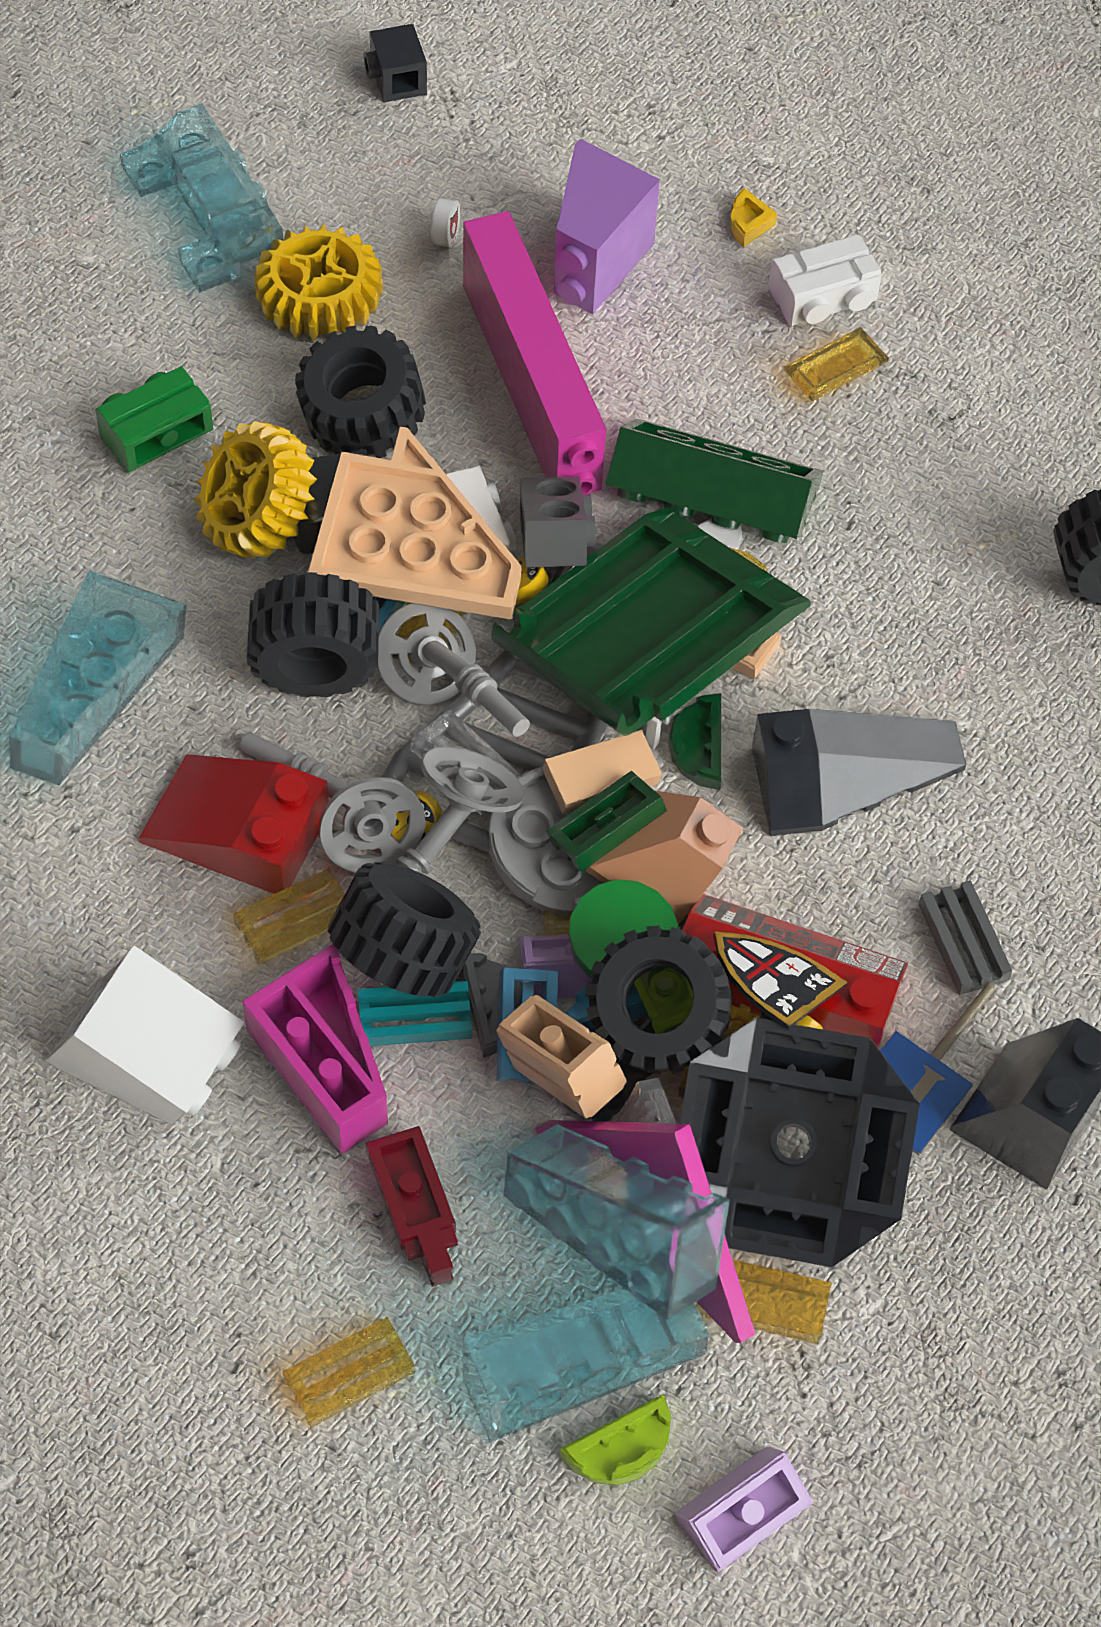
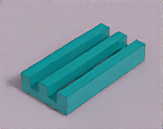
M468 981L454 982L450 991L447 994L443 993L439 997H420L389 987L358 989L360 1021L370 1046L472 1039ZM459 1016V1021L386 1027L371 1026L372 1022L400 1020L420 1022L425 1021L427 1018Z

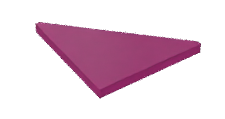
M549 1120L535 1127L538 1136L735 1343H742L755 1335L689 1124Z

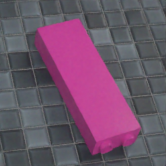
M505 211L464 221L463 287L544 476H579L582 495L602 490L606 427L510 212Z

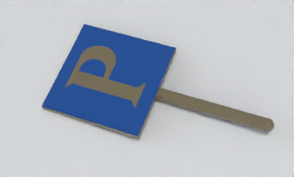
M987 983L931 1054L897 1031L894 1032L880 1050L903 1083L920 1103L913 1152L918 1156L973 1086V1083L940 1060L995 991L993 983Z

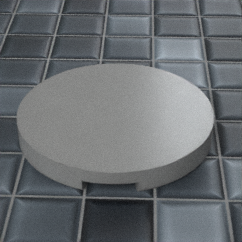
M542 767L518 777L524 788V798L518 808L509 812H493L488 830L489 853L494 868L501 880L520 899L550 913L571 915L580 898L596 885L603 883L585 870L580 872L575 867L573 860L568 861L563 856L561 849L557 850L552 846L546 830L573 811L562 814L542 771Z

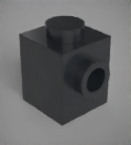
M414 24L369 31L370 51L363 53L364 65L368 79H376L383 102L427 95V61Z

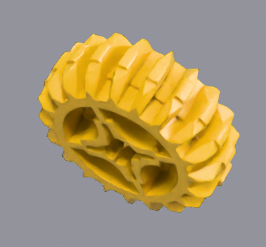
M324 223L320 230L310 231L304 224L301 233L295 234L286 230L283 238L284 241L271 239L269 250L261 251L259 265L256 266L254 273L256 299L259 301V306L262 307L266 320H274L278 331L290 328L295 339L303 333H309L314 342L319 334H329L333 331L337 333L340 330L346 332L345 327L355 326V324L366 326L369 314L376 313L379 299H381V294L383 293L382 267L379 264V258H375L372 246L363 245L359 234L347 237L343 226L331 232L328 231Z
M254 421L252 424L239 423L234 432L224 431L223 444L211 445L213 453L209 461H201L205 467L204 475L202 478L195 480L201 486L200 493L193 501L201 507L197 513L196 520L204 526L202 534L209 537L213 541V545L218 546L220 550L243 558L251 557L255 559L256 556L270 557L273 550L285 549L286 537L298 536L296 525L299 520L308 519L304 513L306 503L314 500L308 492L309 487L317 479L309 472L314 460L306 454L307 445L301 443L296 438V435L291 434L289 430L263 421L261 423Z

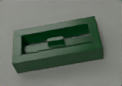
M631 770L546 830L552 846L557 850L561 849L563 856L568 861L573 860L575 867L582 872L667 810L662 796Z

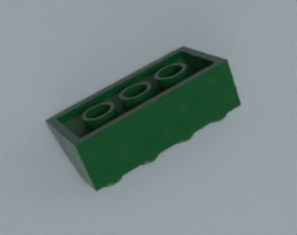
M636 419L620 427L605 485L618 488L617 496L627 500L644 503L646 497L665 501L664 508L668 507L677 514L692 516L694 510L713 515L712 523L737 530L742 523L759 528V536L774 542L787 543L789 537L797 539L803 533L824 471Z

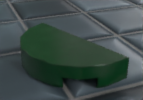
M721 693L701 695L696 698L695 703L684 708L681 713H677L673 718L668 742L672 762L681 774L701 787L720 790Z

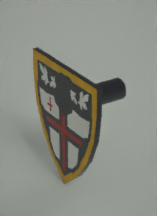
M715 932L713 935L717 957L728 978L731 980V984L737 987L746 999L762 1011L759 1018L776 1021L787 1030L847 985L845 980L823 965L798 951L778 943L745 934Z

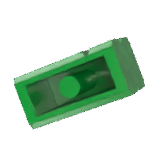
M182 366L168 373L157 372L151 375L144 385L126 394H112L104 400L101 406L95 408L101 439L110 451L115 454L116 459L127 473L214 430L209 400L197 385L195 386L193 379Z

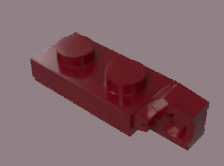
M420 1126L365 1142L366 1153L401 1250L404 1249L408 1261L421 1257L431 1287L454 1280L451 1271L453 1264L447 1249L458 1245L455 1234L456 1222Z

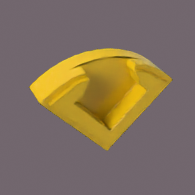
M745 187L736 195L730 215L731 232L736 241L744 248L776 225L777 213Z

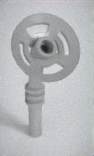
M412 603L398 609L387 618L379 631L377 669L383 682L395 695L413 704L433 705L447 701L461 691L474 705L485 707L513 736L519 737L528 730L530 726L529 720L497 690L496 681L486 671H483L478 664H475L476 647L473 635L468 625L455 611ZM417 615H425L426 627L413 631L407 639L395 635L398 628L405 621ZM444 620L449 622L458 632L464 651H459L456 638L448 628L443 626ZM439 633L445 637L450 646V649L447 647L445 641L438 637ZM408 653H410V658L414 665L421 668L419 672L411 666L408 660ZM391 654H398L402 670L414 680L411 686L407 685L396 673L392 664ZM447 673L454 679L448 686L437 691H431V678Z
M251 732L243 736L239 747L242 752L260 761L279 762L327 780L328 797L331 800L326 805L320 818L319 838L326 855L337 866L356 873L358 868H361L366 863L374 864L375 862L398 865L396 860L400 856L406 858L405 851L408 848L415 849L420 843L425 830L424 809L414 791L405 784L390 778L375 777L362 779L348 785L328 772V765L323 762L319 763L313 757L309 758L303 752L295 755ZM369 789H384L391 791L395 794L393 796H389L386 793L378 791H368L363 793L360 792ZM343 806L346 808L343 816L344 828L332 834L334 816L338 808ZM409 810L407 829L398 841L391 835L396 825V812ZM349 845L360 850L380 848L381 853L356 855L347 852L346 849Z
M437 747L426 752L421 763L422 772L437 790L448 797L450 805L415 849L408 848L405 851L406 858L400 856L396 860L398 866L428 874L432 870L430 863L469 816L470 812H476L477 810L509 812L518 808L524 798V788L521 782L500 763L474 751L457 747ZM445 765L457 766L445 768L441 772L436 769L437 767ZM489 779L494 781L501 789L493 790L489 785Z

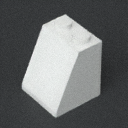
M133 945L103 974L46 1061L54 1067L172 1124L186 1113L192 1116L196 1115L212 1092V1088L206 1082L215 1068L223 1071L239 1050L241 1043L234 1038L244 1024V1021Z

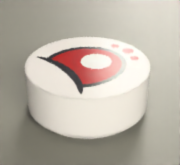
M440 198L435 203L432 211L430 238L436 246L452 248L459 232L460 204L457 200Z

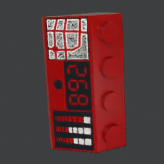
M706 894L700 897L689 912L683 927L685 934L691 937L696 936L705 943L712 953L714 952L716 957L717 952L713 935L715 932L745 934L778 943L798 951L823 965L845 980L847 985L808 1014V1016L818 1022L823 1030L871 1038L879 1049L908 962ZM729 979V986L733 997V1005H731L730 1009L759 1018L762 1011L746 999L737 987L731 984Z

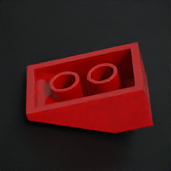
M186 754L140 834L139 841L152 848L285 898L319 835L320 818L329 802L327 780L279 762Z

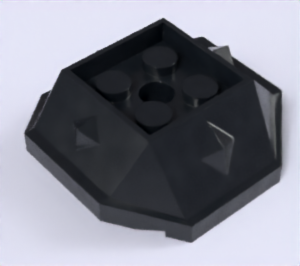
M755 1018L690 1062L679 1124H689L729 1249L832 1268L902 1218L920 1103L903 1083L871 1038L801 1025H794L787 1030L776 1021ZM788 1127H796L805 1132L809 1140L807 1154L798 1159L785 1157L777 1147L779 1132Z

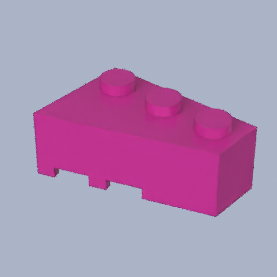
M333 944L242 1001L247 1032L341 1154L388 1124L387 1095L367 1035L364 1033L356 1009V1002L341 964L340 954Z

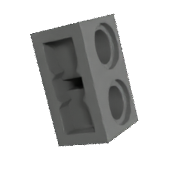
M579 476L520 478V527L525 567L586 566L587 547L596 546L595 516H592L591 494L582 495Z

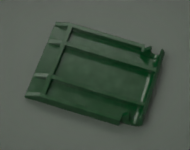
M667 507L643 515L589 555L586 566L573 567L519 607V610L514 608L512 615L514 626L510 633L495 622L491 631V638L504 651L619 734L626 736L637 731L653 717L664 721L810 607L811 602L796 590Z

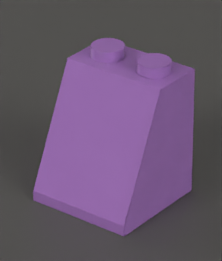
M579 139L574 146L557 225L554 294L561 297L568 304L578 306L594 314L654 245L660 179L582 139Z

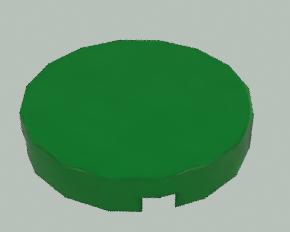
M617 879L596 885L580 898L571 914L569 942L574 961L588 977L593 979L594 974L591 972L595 961L601 962L607 954L604 949L612 941L616 945L624 940L623 934L634 929L637 933L647 931V926L659 925L663 930H671V927L678 929V923L672 906L657 890L638 881Z

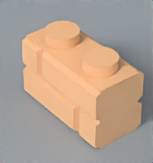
M531 995L505 1018L496 1030L504 1048L508 1050L507 1054L514 1069L584 1118L594 1116L624 1088L627 1082L620 1065L615 1062L617 1059L608 1041L594 1032L590 1033L588 1028L538 995Z

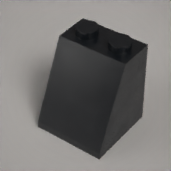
M1076 1018L1007 1043L951 1125L950 1131L1047 1190L1101 1107V1031Z

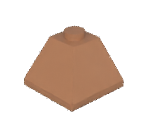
M656 791L662 796L667 811L586 868L585 871L602 883L617 879L638 881L657 890L672 906L679 926L723 869L743 827L701 797Z

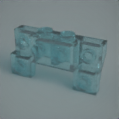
M203 103L176 112L168 124L155 136L134 149L120 154L121 166L140 197L175 185L204 231L205 235L200 239L178 248L179 261L199 293L242 277V263L260 257L261 251L271 250L274 239L283 241V229L268 206L263 186L258 180H251L243 155L238 149H231Z

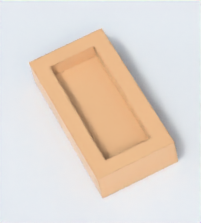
M642 730L545 759L542 771L562 814L576 810L631 770L650 787L659 784L662 777V772Z

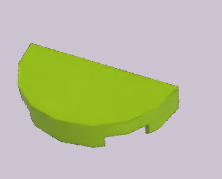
M664 1393L560 1448L559 1455L574 1473L594 1483L621 1485L641 1479L659 1463L669 1443L671 1413Z

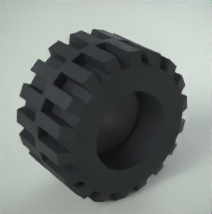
M356 325L345 327V333L337 335L336 331H333L326 335V342L321 344L316 341L309 348L311 356L302 357L299 363L301 372L295 375L296 395L313 439H317L320 447L326 452L333 449L335 454L366 449L367 455L375 454L376 458L386 457L385 451L395 448L400 427L408 428L415 436L418 432L416 422H423L425 416L423 407L426 404L425 393L414 356L410 354L409 347L403 340L397 341L395 334L388 330L378 334L376 326L366 325L364 331H357ZM369 385L381 387L372 396L363 400H341L348 392L358 387Z
M1100 489L1093 490L1085 494L1084 498L1077 499L1068 505L1069 510L1063 511L1057 518L1058 524L1054 525L1053 530L1065 581L1070 593L1074 597H1080V601L1085 603L1096 602L1097 605H1101Z
M305 572L304 575L289 574L285 575L281 580L273 579L267 582L265 588H259L254 593V599L250 600L247 665L251 666V673L254 677L261 678V683L268 687L278 688L279 692L297 694L300 697H332L334 694H346L352 692L353 688L364 686L368 683V678L374 677L377 672L379 656V605L377 600L372 599L373 594L365 588H359V583L350 579H340L338 575L333 574L320 575L317 572Z
M375 862L374 864H363L361 868H358L328 925L327 932L330 934V941L339 950L338 952L369 978L403 993L420 997H439L443 993L447 994L450 991L480 937L481 931L479 929L481 926L472 910L457 895L439 882L406 867Z
M659 925L647 926V931L637 933L634 929L623 934L625 939L615 945L612 941L604 949L607 954L601 962L595 961L591 972L594 974L592 982L586 985L585 995L589 998V1007L586 1008L588 1019L595 1028L594 1033L608 1041L615 1056L625 1064L635 1069L639 1068L646 1070L648 1073L661 1074L664 1071H671L672 1073L685 1071L684 1067L689 1066L692 1060L723 1041L721 1036L724 1030L729 1028L732 1018L730 1016V1008L733 1005V997L729 986V979L714 952L712 953L705 943L696 936L691 937L685 934L684 930L671 927V930H663ZM669 968L682 974L689 982L693 992V1006L687 1019L676 1029L662 1034L649 1033L639 1028L632 1021L627 1010V997L633 983L641 975L653 969Z

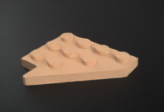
M400 427L391 460L346 452L341 453L308 572H317L320 575L333 574L338 575L343 580L350 579L359 583V588H365L370 591L374 597L512 619L521 581V565L408 428Z

